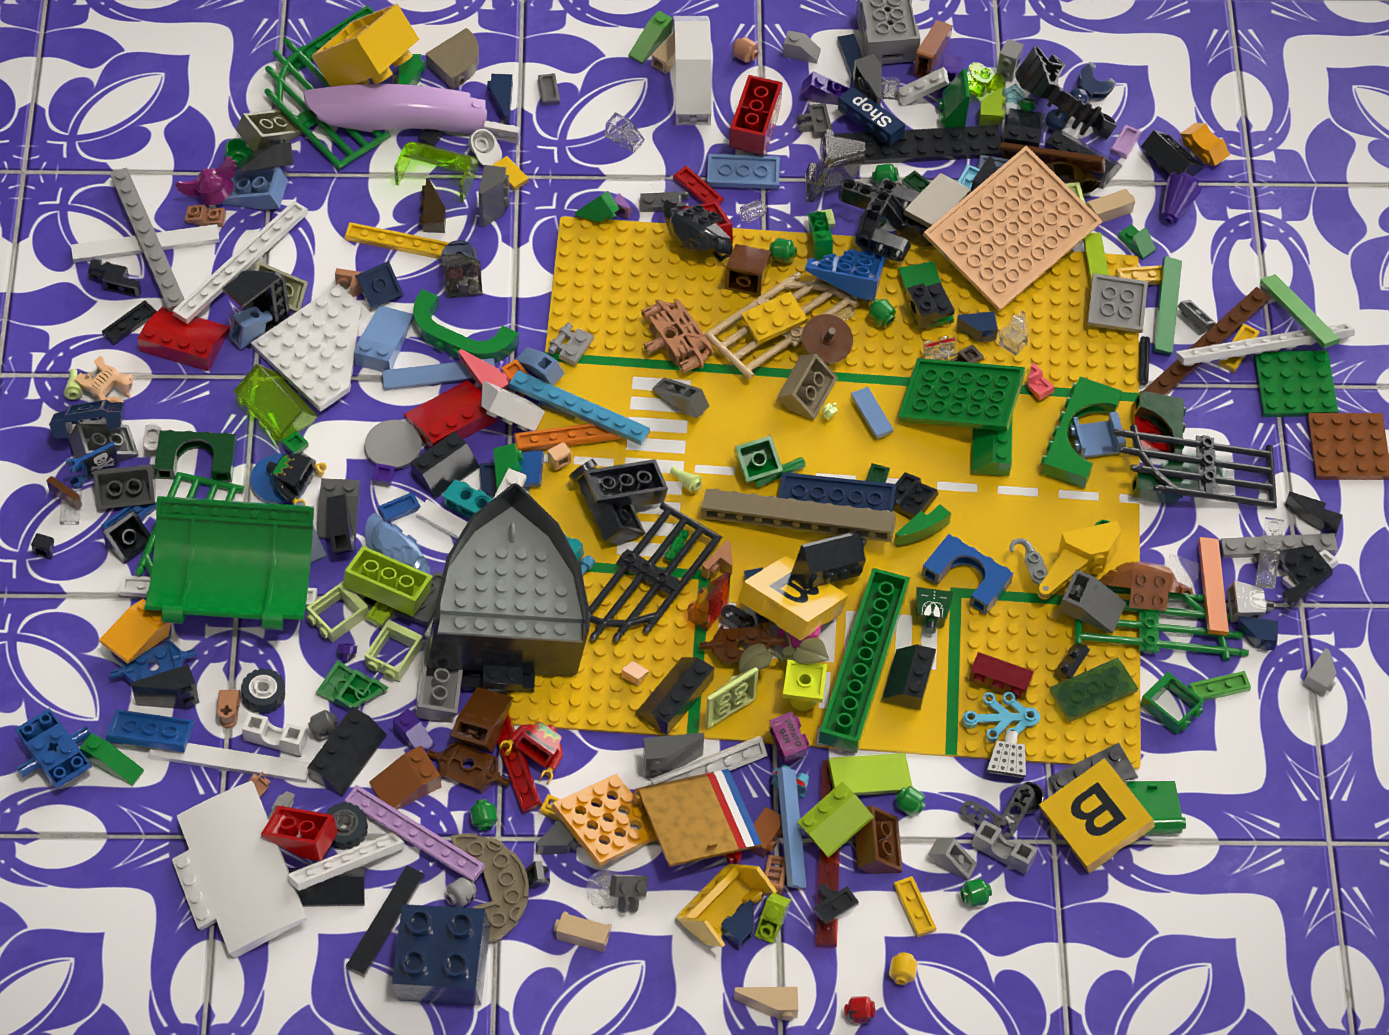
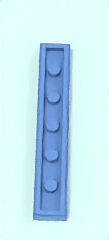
M494 358L481 359L495 367ZM462 362L382 370L384 390L474 380Z
M780 767L777 769L787 886L804 889L807 887L801 827L797 823L800 819L796 770Z

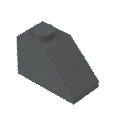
M561 820L535 843L538 855L568 854L572 849L575 850L580 846L579 842Z

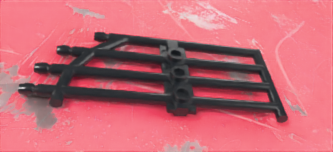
M1131 425L1130 430L1113 429V435L1132 438L1135 448L1120 446L1119 452L1136 455L1145 465L1139 466L1134 464L1130 466V470L1151 474L1163 484L1154 485V491L1277 509L1272 445H1266V450L1214 443V438L1207 435H1196V440L1138 432L1137 425ZM1140 440L1196 448L1197 457L1143 449ZM1215 451L1266 458L1267 467L1216 460ZM1149 458L1197 464L1198 473L1154 467ZM1216 467L1267 474L1268 483L1219 477L1216 475ZM1166 477L1198 481L1199 490L1177 487ZM1217 484L1268 491L1269 500L1218 493Z
M662 502L660 509L663 510V513L633 551L626 549L616 562L620 568L589 606L590 623L598 625L589 639L592 642L597 640L606 627H620L612 638V641L617 643L630 627L647 622L648 624L644 626L642 632L645 635L650 633L652 627L657 624L723 537L672 506ZM670 515L680 520L648 561L639 556ZM687 524L694 528V533L666 569L662 570L655 564ZM702 534L711 538V541L681 580L671 575ZM626 571L636 575L603 619L593 616V613ZM643 580L652 585L626 620H612ZM658 590L668 595L656 612L639 616Z

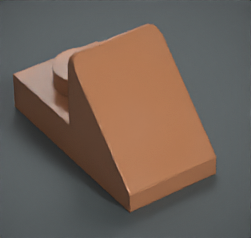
M336 268V285L350 287V295L353 297L360 295L362 291L355 275L361 272Z
M726 541L702 565L701 575L706 579L711 575H716L720 568L732 575L733 565L729 541Z

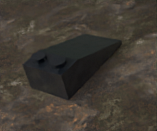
M656 459L584 470V475L596 503L647 506L665 501L668 487Z

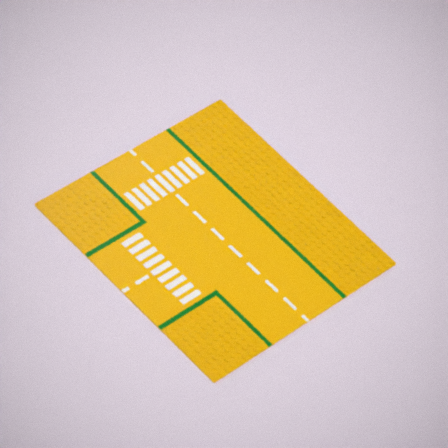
M562 216L559 222L545 353L558 361L564 375L553 386L650 428V433L642 445L627 439L567 446L571 451V463L558 470H554L548 462L549 449L535 450L544 452L541 486L530 487L529 495L559 523L566 536L578 539L583 544L584 555L581 560L586 555L591 556L595 560L590 571L586 570L583 574L588 606L591 605L620 568L616 562L626 549L633 551L645 536L643 535L620 544L606 542L602 538L601 531L594 521V516L587 506V501L580 491L578 482L573 483L569 478V475L575 469L590 459H594L598 464L596 468L656 459L668 487L664 502L723 537L703 564L726 541H729L731 544L733 568L732 575L720 568L716 575H711L706 579L701 575V565L647 635L642 630L648 622L630 627L620 641L615 643L612 641V638L620 627H606L598 639L592 642L589 637L598 625L590 623L580 666L575 676L535 674L534 692L507 691V696L514 698L509 709L513 725H533L540 721L546 726L553 725L556 729L650 736L704 733V739L735 742H745L760 736L764 744H775L768 729L769 720L792 711L793 716L797 715L801 723L800 732L806 735L809 742L808 747L839 749L819 743V734L873 567L910 577V582L858 750L990 760L996 741L989 742L986 734L989 729L995 728L1000 722L978 723L975 728L969 729L962 723L964 713L974 711L977 714H999L990 706L984 705L983 696L988 692L993 693L995 700L1011 713L1018 712L1010 705L1007 706L1003 703L1002 699L1005 693L995 692L991 688L983 685L979 686L969 681L970 670L977 653L980 652L1034 671L1025 700L1015 699L1025 708H1035L1040 714L1038 724L1026 727L1017 738V744L1025 745V762L1074 765L1119 743L1134 770H1138L1141 766L1139 646L1082 640V645L1086 644L1090 651L1071 679L1058 680L1054 675L1058 665L1068 654L1067 651L1075 645V618L1058 611L1069 583L1050 598H1040L1038 596L1039 585L1031 580L1025 564V547L1017 544L1014 546L1013 552H1010L1009 548L1010 543L1017 538L1028 540L1033 548L1042 556L1047 572H1049L1059 557L1058 550L1062 533L1091 527L1098 521L1105 519L1109 522L1118 521L1121 533L1117 549L1104 571L1089 575L1100 580L1109 570H1115L1116 567L1123 563L1140 562V499L1131 497L1132 480L1137 472L1130 470L1131 465H1139L1138 456L1119 453L1083 458L1093 463L1085 488L1042 474L1043 466L1040 465L1043 455H1047L1049 452L1046 451L1049 441L1054 440L1052 435L1055 426H1059L1061 423L1058 422L1062 411H1066L1064 406L1067 397L1072 396V393H1070L1074 382H1078L1079 377L1122 390L1121 400L1116 412H1118L1123 430H1130V426L1133 425L1131 405L1133 402L1135 403V399L1139 394V333L1087 325L1091 281L1085 252L1069 251L999 312L934 246H925L908 240L911 248L903 261L898 262L886 258L875 300L887 299L896 310L895 320L886 327L884 325L878 326L868 314L871 308L870 304L873 301H865L861 298L856 299L859 302L857 307L854 308L849 304L834 314V316L841 318L851 329L853 346L850 353L843 360L836 363H825L838 379L816 418L812 420L788 410L777 398L800 356L808 355L803 344L796 347L790 344L752 370L754 376L751 379H748L712 344L713 355L711 357L707 356L703 368L696 367L684 374L680 371L679 366H675L663 348L649 355L645 351L643 344L656 339V337L648 327V320L646 321L642 317L641 310L654 305L655 300L660 299L663 302L673 303L674 299H678L701 331L706 333L760 297L725 289L726 265L730 257L720 262L712 253L715 251L714 249L696 252L681 247L673 239L666 223L625 220L607 221L606 219L597 222L581 217ZM733 228V249L735 244L769 251L771 242H774L777 238L792 240L794 247H797V255L789 263L775 262L771 256L761 295L796 272L801 273V277L797 281H813L817 278L815 275L805 271L808 259L814 258L810 233ZM832 235L833 254L835 253L838 257L843 255L844 251L856 249L857 252L863 251L855 243L856 236ZM1105 253L1109 276L1116 277L1115 270L1117 268L1139 267L1138 257L1135 255ZM934 261L942 286L955 309L953 315L954 323L918 329L915 319L905 302L906 293L898 269L899 267ZM826 281L821 283L829 286H834ZM783 289L782 291L771 297L769 300H772L790 291L793 294L799 289ZM813 289L796 301L802 308L824 292ZM835 295L831 296L805 314L808 321L817 315H821L842 301V299ZM994 311L998 327L997 339L990 342L974 340L956 328L957 316ZM740 318L716 334L715 337L722 342L746 326V324ZM566 323H570L573 326L570 332L575 333L577 328L594 335L593 342L576 366L559 359V351L556 350L554 354L548 352L551 341L559 335V330ZM749 332L726 348L734 354L755 339L751 332ZM782 335L760 344L739 360L746 366L785 338ZM950 338L956 339L954 341H950L947 343H939V345L927 348L925 347L927 344ZM564 339L562 344L566 345L569 340ZM973 344L984 356V359L980 362L982 364L1025 367V377L1013 413L1012 465L1009 476L971 473L973 428L899 421L898 415L917 358L949 361L957 357L959 351ZM1032 363L1043 371V377L1054 386L1055 390L1054 393L1041 400L1036 398L1028 389V376ZM664 377L703 390L709 407L702 415L696 418L681 412L654 393L652 388ZM868 387L891 424L893 433L876 439L852 400V392ZM835 402L837 403L835 407L838 411L829 420L825 417L820 418L823 414L821 410L828 403L831 405ZM541 408L545 412L536 431L591 423L577 417L574 419ZM1089 414L1079 418L1078 422L1080 425L1108 421L1110 414ZM1068 429V440L1070 445L1074 449V436L1070 435V431ZM771 435L781 465L799 457H803L806 466L793 472L796 474L866 481L871 464L873 463L890 468L886 483L895 484L906 472L921 478L922 484L937 489L939 495L924 513L928 515L941 504L951 512L950 523L923 540L896 546L894 544L895 533L912 518L893 508L896 525L892 542L867 539L863 549L866 562L861 575L830 583L846 593L848 598L842 613L830 622L822 625L818 638L823 641L829 656L828 661L819 662L820 664H827L823 703L816 702L812 709L800 711L791 705L789 699L783 698L787 667L785 662L781 663L778 658L772 655L771 663L766 668L758 670L756 700L707 729L705 726L707 697L727 683L732 676H738L741 673L739 663L721 664L715 652H712L711 649L700 650L699 642L713 640L721 625H723L724 629L732 628L721 620V609L725 605L738 607L753 616L755 627L762 626L761 623H757L754 610L738 601L745 581L744 571L761 567L765 569L784 556L796 561L802 544L837 536L703 518L701 506L706 489H719L729 492L737 491L745 494L753 493L760 496H775L777 498L779 496L782 477L760 487H756L753 481L746 482L733 452L735 446ZM1125 438L1126 447L1135 448L1132 438ZM674 466L681 471L701 476L702 485L700 489L690 492L678 477L670 473V469ZM661 503L647 506L632 505L645 533L648 532L663 513V510L660 509ZM670 515L639 556L648 561L680 520ZM687 524L683 528L689 532L688 540L695 529ZM702 534L671 575L681 580L711 541V538ZM948 534L958 537L963 543L976 548L978 552L991 557L996 563L1007 567L1013 573L1012 583L987 615L970 606L971 595L983 581L982 575L975 568L966 565L956 566L949 570L938 585L921 575L923 564ZM667 550L655 564L662 570H665L670 564L664 557ZM626 571L593 613V616L603 619L636 575ZM643 580L612 620H626L652 585ZM917 587L953 592L952 604L945 626L936 627L934 634L925 633V625H920L916 622L915 594ZM658 590L639 616L656 612L668 595ZM1115 593L1126 603L1130 604V595ZM1122 611L1119 619L1139 621V612ZM730 612L729 614L726 613V616H727V617H729V615H732V616H733V613H732V612ZM765 622L764 624L771 636L777 637L779 627L770 622ZM1082 623V632L1139 638V629L1115 627L1113 634L1090 624ZM744 643L740 645L739 649L744 650L749 645ZM916 644L936 649L935 660L921 710L882 701L896 649ZM774 645L772 650L782 656L784 648ZM681 657H699L714 667V680L668 735L635 715V712ZM632 661L649 670V673L639 686L622 677V669ZM990 697L985 698L987 701H992ZM1006 697V698H1005V699L1008 700V701H1011V700H1012L1011 697ZM1030 714L1027 715V717H1029V718H1033V717H1034L1033 715H1030ZM968 716V719L973 720L974 717ZM1011 722L998 736L997 741L1005 742L1006 730L1015 728L1019 722ZM994 733L989 734L990 737H996Z

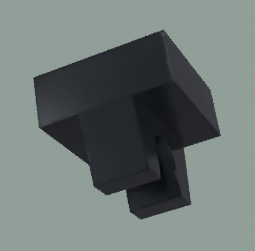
M534 861L525 869L529 888L535 889L538 886H546L550 883V878L544 877L549 870L548 867L543 866L542 861Z

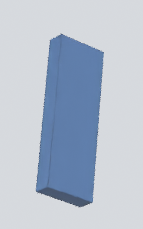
M868 387L851 393L852 400L876 439L893 433L891 424Z

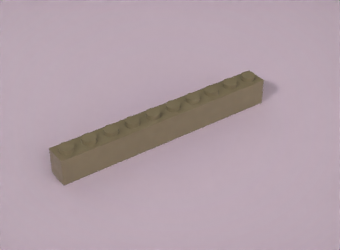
M706 489L701 506L702 515L705 519L837 536L857 531L860 533L861 539L892 542L896 525L895 512L887 510L879 511L870 508H855L848 505L839 506L831 503L824 504L813 501H800L793 498L784 499L775 496H760L753 493L721 491L719 489Z

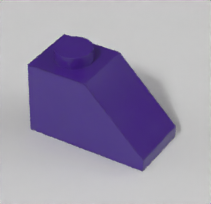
M409 708L393 719L394 732L411 750L422 745L425 752H428L429 749L435 746L422 722Z

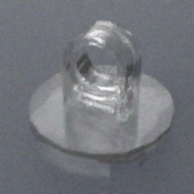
M602 870L590 877L587 882L586 892L587 898L593 906L601 910L603 908H611L612 910L618 907V897L610 896L611 876L620 875L619 873L611 870Z

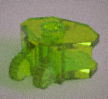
M973 62L968 67L970 71L968 74L969 92L974 96L983 97L987 93L990 94L991 90L995 91L998 88L1004 90L1006 88L1003 76L993 73L992 69L987 68L983 64Z

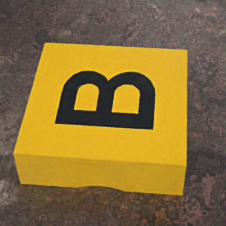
M784 556L745 580L738 601L758 614L770 619L778 627L801 641L815 632L819 626L839 616L843 611L848 595L831 584L804 590L790 577L795 561Z
M1105 758L1039 804L1042 814L1056 832L1067 841L1073 854L1089 874L1111 859L1121 848L1132 844L1155 827L1153 818Z

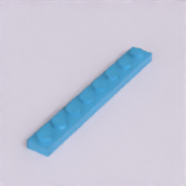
M519 370L509 382V388L547 403L556 409L638 445H642L650 433V428Z

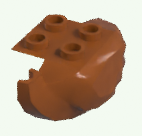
M1132 561L1123 563L1116 567L1115 570H1109L1099 580L1104 585L1131 588L1129 604L1131 608L1166 611L1168 592L1193 595V589L1178 582L1169 567L1150 562Z

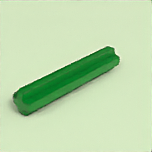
M799 457L781 466L783 472L793 473L804 468L806 463L803 457ZM783 472L757 479L753 482L756 487H760L781 478Z

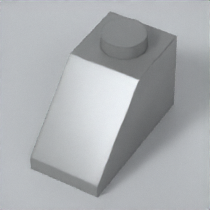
M788 30L784 41L783 57L817 64L821 48L806 34Z
M1324 649L1306 675L1303 686L1322 697L1325 696L1327 691L1331 693L1337 683L1334 681L1337 673L1329 649Z
M937 838L928 854L939 867L965 880H969L977 865L975 860L954 838Z

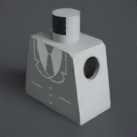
M1234 580L1226 590L1230 622H1238L1239 616L1261 619L1266 612H1272L1274 609V602L1265 600L1264 590L1260 587Z

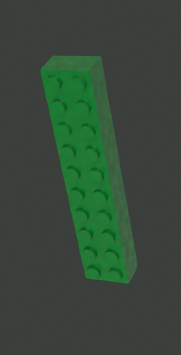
M872 567L820 729L819 743L854 753L858 752L906 599L910 577Z

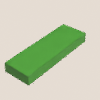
M1245 671L1189 683L1188 686L1204 701L1251 690V685Z

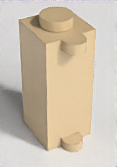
M675 31L651 55V66L664 74L670 72L676 64Z
M1126 188L1085 202V204L1104 223L1133 213L1135 198Z
M564 911L561 919L556 920L554 931L556 932L557 940L604 953L612 924L605 925L569 915L568 912Z

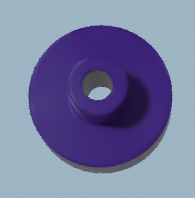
M338 643L337 652L343 653L342 660L350 661L351 654H357L358 645Z

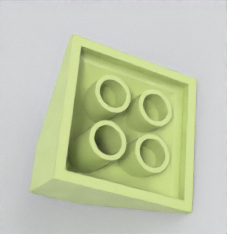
M756 667L738 676H732L727 683L707 697L705 725L707 729L756 700L758 669Z

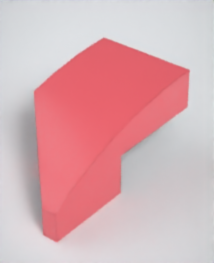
M1032 363L1028 376V389L1036 398L1041 400L1054 393L1055 390L1054 386L1043 377V371Z

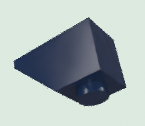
M994 311L957 316L956 328L974 340L990 342L997 339L998 327Z
M1239 616L1236 630L1243 633V637L1254 648L1263 651L1275 650L1278 641V621Z

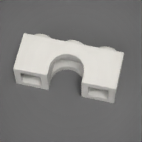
M249 712L242 728L244 741L301 756L308 740L306 728L287 723L285 728H278L269 722L268 717Z

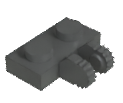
M826 103L808 105L809 113L799 114L796 118L797 122L801 123L798 126L800 132H809L813 129L815 137L822 136V134H832V126Z
M611 876L610 896L618 897L619 912L626 913L628 910L631 913L637 912L639 908L638 897H646L648 876Z

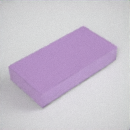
M1125 125L1112 146L1110 153L1127 159L1140 138L1142 131Z

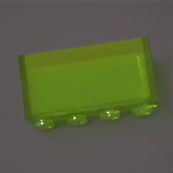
M256 364L233 391L237 396V401L249 408L248 412L260 420L259 424L264 429L271 432L270 436L277 442L284 440L296 430L300 432L312 424L318 417L279 374L260 364Z

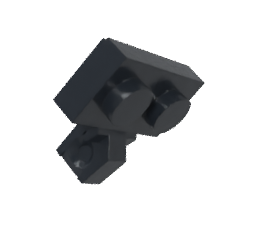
M826 883L818 886L817 890L821 896L819 900L821 903L816 905L813 911L826 926L858 906L859 901L848 886L837 892L836 890L831 891Z

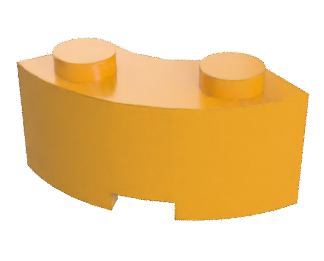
M1194 123L1180 133L1184 146L1189 148L1204 164L1216 166L1230 156L1225 141L1215 136L1206 123Z

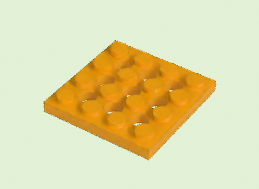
M617 774L554 802L551 807L598 867L657 839L645 808H640L638 804L635 805L633 793ZM607 796H614L616 800L609 799ZM591 803H597L600 807H594ZM580 810L585 815L577 814L575 811ZM619 810L626 811L628 815L621 814ZM603 818H610L612 822L604 821ZM587 825H593L596 830L589 829ZM630 825H637L640 829H633ZM615 832L622 833L624 837L616 836ZM599 840H605L608 845L601 844Z

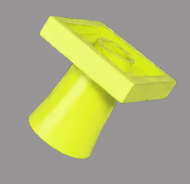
M788 660L783 698L789 699L791 705L800 711L812 709L816 702L823 703L827 664H800L795 660Z

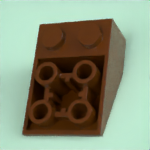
M477 687L458 715L450 736L461 744L493 753L514 698Z

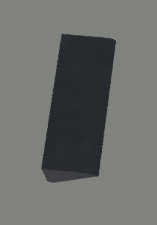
M366 867L354 868L341 875L309 886L306 889L297 890L302 906H365ZM288 868L289 873H292V872H294V871H297V870H299V869H302V868Z

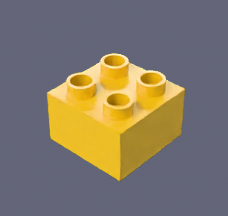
M396 3L352 21L315 52L312 58L331 87L369 84L370 81L368 79L370 78L374 84H378L393 74L389 68L391 64L396 67L412 57L409 48L420 39Z

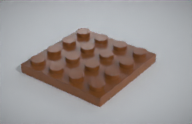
M1308 413L1307 421L1316 480H1389V451L1383 413Z

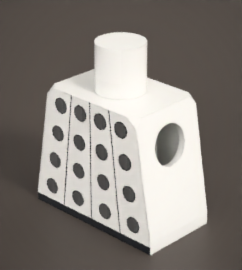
M1006 730L1005 742L996 741L987 773L1019 778L1026 777L1025 745L1017 744L1018 732Z

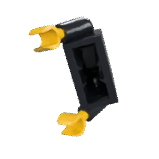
M301 452L291 455L284 454L278 463L268 462L266 471L271 473L275 488L289 503L292 502L294 505L302 501L305 506L303 499H296L295 497H300L313 473L318 477H322L327 465L324 462L317 464L315 459Z

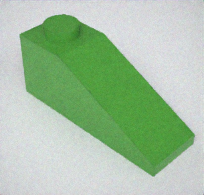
M658 11L645 26L629 52L628 57L643 65L673 32V18Z

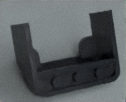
M242 271L238 277L222 288L229 297L243 308V311L255 306L261 312L268 310L271 313L272 320L266 323L265 333L290 315L286 280L279 272ZM251 343L246 346L248 349L252 347Z

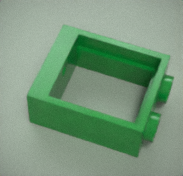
M1168 671L1142 696L1140 706L1173 733L1178 734L1181 730L1185 731L1189 727L1194 717L1197 719L1203 713L1204 700ZM1167 689L1192 708L1180 721H1177L1155 703Z

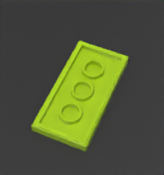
M905 753L829 758L827 761L833 789L843 781L856 796L899 793L902 787H913Z

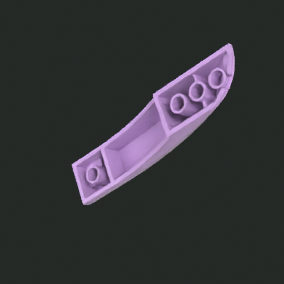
M359 84L305 90L303 93L306 106L317 115L319 120L329 125L367 132L383 129L414 128L443 130L471 135L476 130L484 129L487 118L486 100L470 98V93L436 87L402 84Z

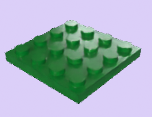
M1271 351L1254 354L1263 417H1307L1308 413H1338L1328 351Z

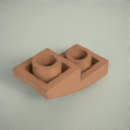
M205 205L187 206L185 222L199 226L217 224V227H224L226 210L225 208L207 209Z

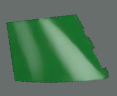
M337 660L315 694L333 704L351 709V707L356 708L387 691L389 687L374 677L371 679L357 669L352 670Z

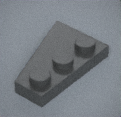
M436 571L432 575L431 591L414 616L399 610H395L394 615L429 626L434 617L443 573Z

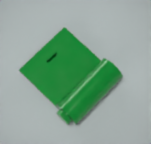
M1127 781V787L1153 818L1155 827L1146 834L1182 833V830L1186 829V818L1182 817L1175 781Z

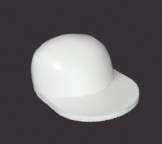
M479 129L470 135L468 141L469 149L475 154L480 164L483 166H493L494 163L501 160V148L490 131Z

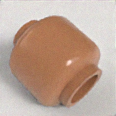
M748 37L738 38L732 46L733 55L745 63L754 61L759 55L757 43Z

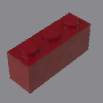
M978 652L970 670L969 681L979 686L983 685L991 688L995 692H1012L1015 695V699L1025 700L1034 671Z

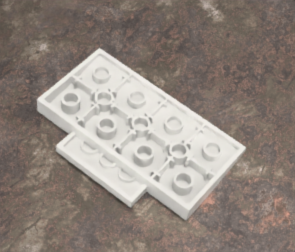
M253 781L218 794L177 815L189 850L173 858L172 861L197 928L202 931L217 922L230 955L238 958L308 919L296 888L288 882L287 874H289V870L279 845L261 836L269 820Z

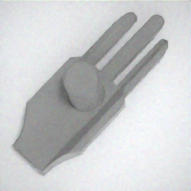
M286 791L284 794L279 795L272 806L268 820H270L278 805L292 807L295 794Z

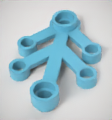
M988 692L983 696V703L999 714H977L974 711H967L963 715L962 723L966 728L972 729L978 723L1000 722L995 728L989 729L986 734L989 742H995L1011 722H1019L1015 728L1008 729L1018 732L1019 735L1026 727L1037 725L1040 720V714L1035 708H1025L1015 700V695L1012 692H1006L1003 695V703L1007 706L1010 705L1018 712L1011 713L995 700L993 693ZM990 697L992 701H987L985 698ZM1006 697H1011L1012 700H1011V701H1008V700H1006L1005 698H1006ZM1030 714V715H1033L1034 717H1033V718H1029V717H1027V715ZM968 716H972L974 719L969 720ZM994 733L996 737H990L989 734Z

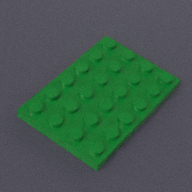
M917 358L898 415L899 421L1008 431L1025 377V367Z

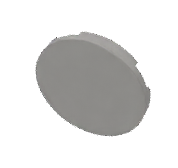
M387 420L375 425L365 439L367 457L375 466L378 463L395 466V469H405L411 466L410 462L419 457L422 451V439L418 430L413 425L401 420Z

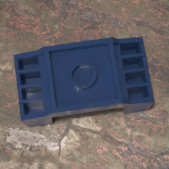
M105 399L71 405L65 411L53 414L49 426L55 438H68L73 428L72 424L81 423L85 419L96 421L105 416L108 431L121 427L125 417V403L110 402Z

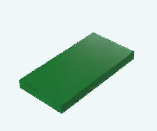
M934 261L899 267L898 269L905 293L907 288L922 283L925 286L941 283ZM953 315L938 319L937 324L929 327L954 323Z

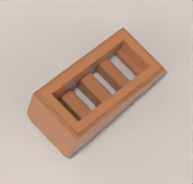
M768 855L765 875L768 879H771L769 881L777 890L776 894L782 896L786 877L785 857ZM771 864L781 865L783 867L771 866ZM763 893L762 895L770 896L771 893Z

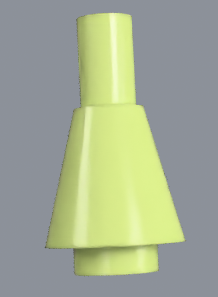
M76 369L70 370V378L64 389V396L72 400L79 399L83 394L80 385L75 381L77 377Z
M674 466L670 469V473L678 477L690 492L700 489L702 485L701 476L681 471Z

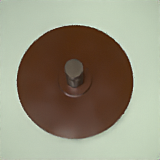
M821 314L811 318L804 326L802 343L808 354L816 353L824 363H836L843 360L850 353L853 346V335L849 326L841 318L830 314Z

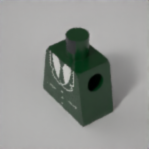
M916 588L917 624L925 625V633L934 634L936 627L945 626L952 604V591Z

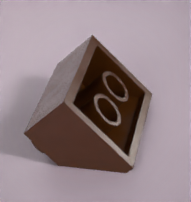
M873 805L866 807L874 818L855 834L858 869L870 874L903 872L898 817Z

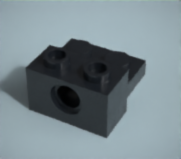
M940 282L925 286L922 283L907 288L905 302L919 329L935 325L938 319L954 315L955 309Z

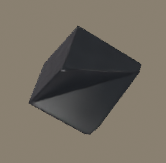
M36 533L31 543L33 554L52 560L54 538Z

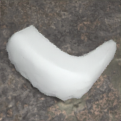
M155 423L145 425L144 448L146 450H157L159 432L162 430V426Z

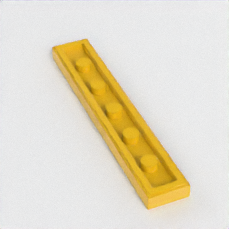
M349 222L344 236L346 241L441 259L443 249L450 243Z

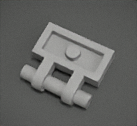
M566 323L559 330V335L551 341L548 352L554 354L557 350L560 352L559 359L576 366L593 342L594 335L577 328L575 333L570 332L573 326L570 323ZM564 339L569 340L566 345L562 344Z

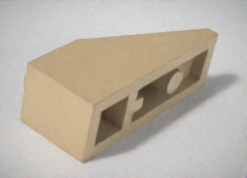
M735 987L734 1000L777 1019L789 1021L798 1018V987Z

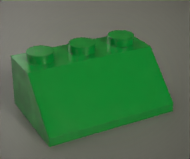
M1013 416L1008 431L973 428L971 473L1010 475Z

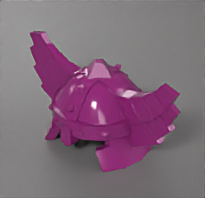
M227 157L219 168H203L197 179L187 182L178 181L175 186L181 194L188 195V197L199 196L200 201L205 205L219 204L227 199L233 190L231 178L236 173L235 160H232V157Z

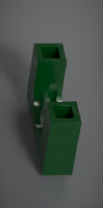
M160 430L154 465L156 479L174 480L179 458L189 450L203 449L213 455L212 478L232 483L238 445L236 434L228 432Z

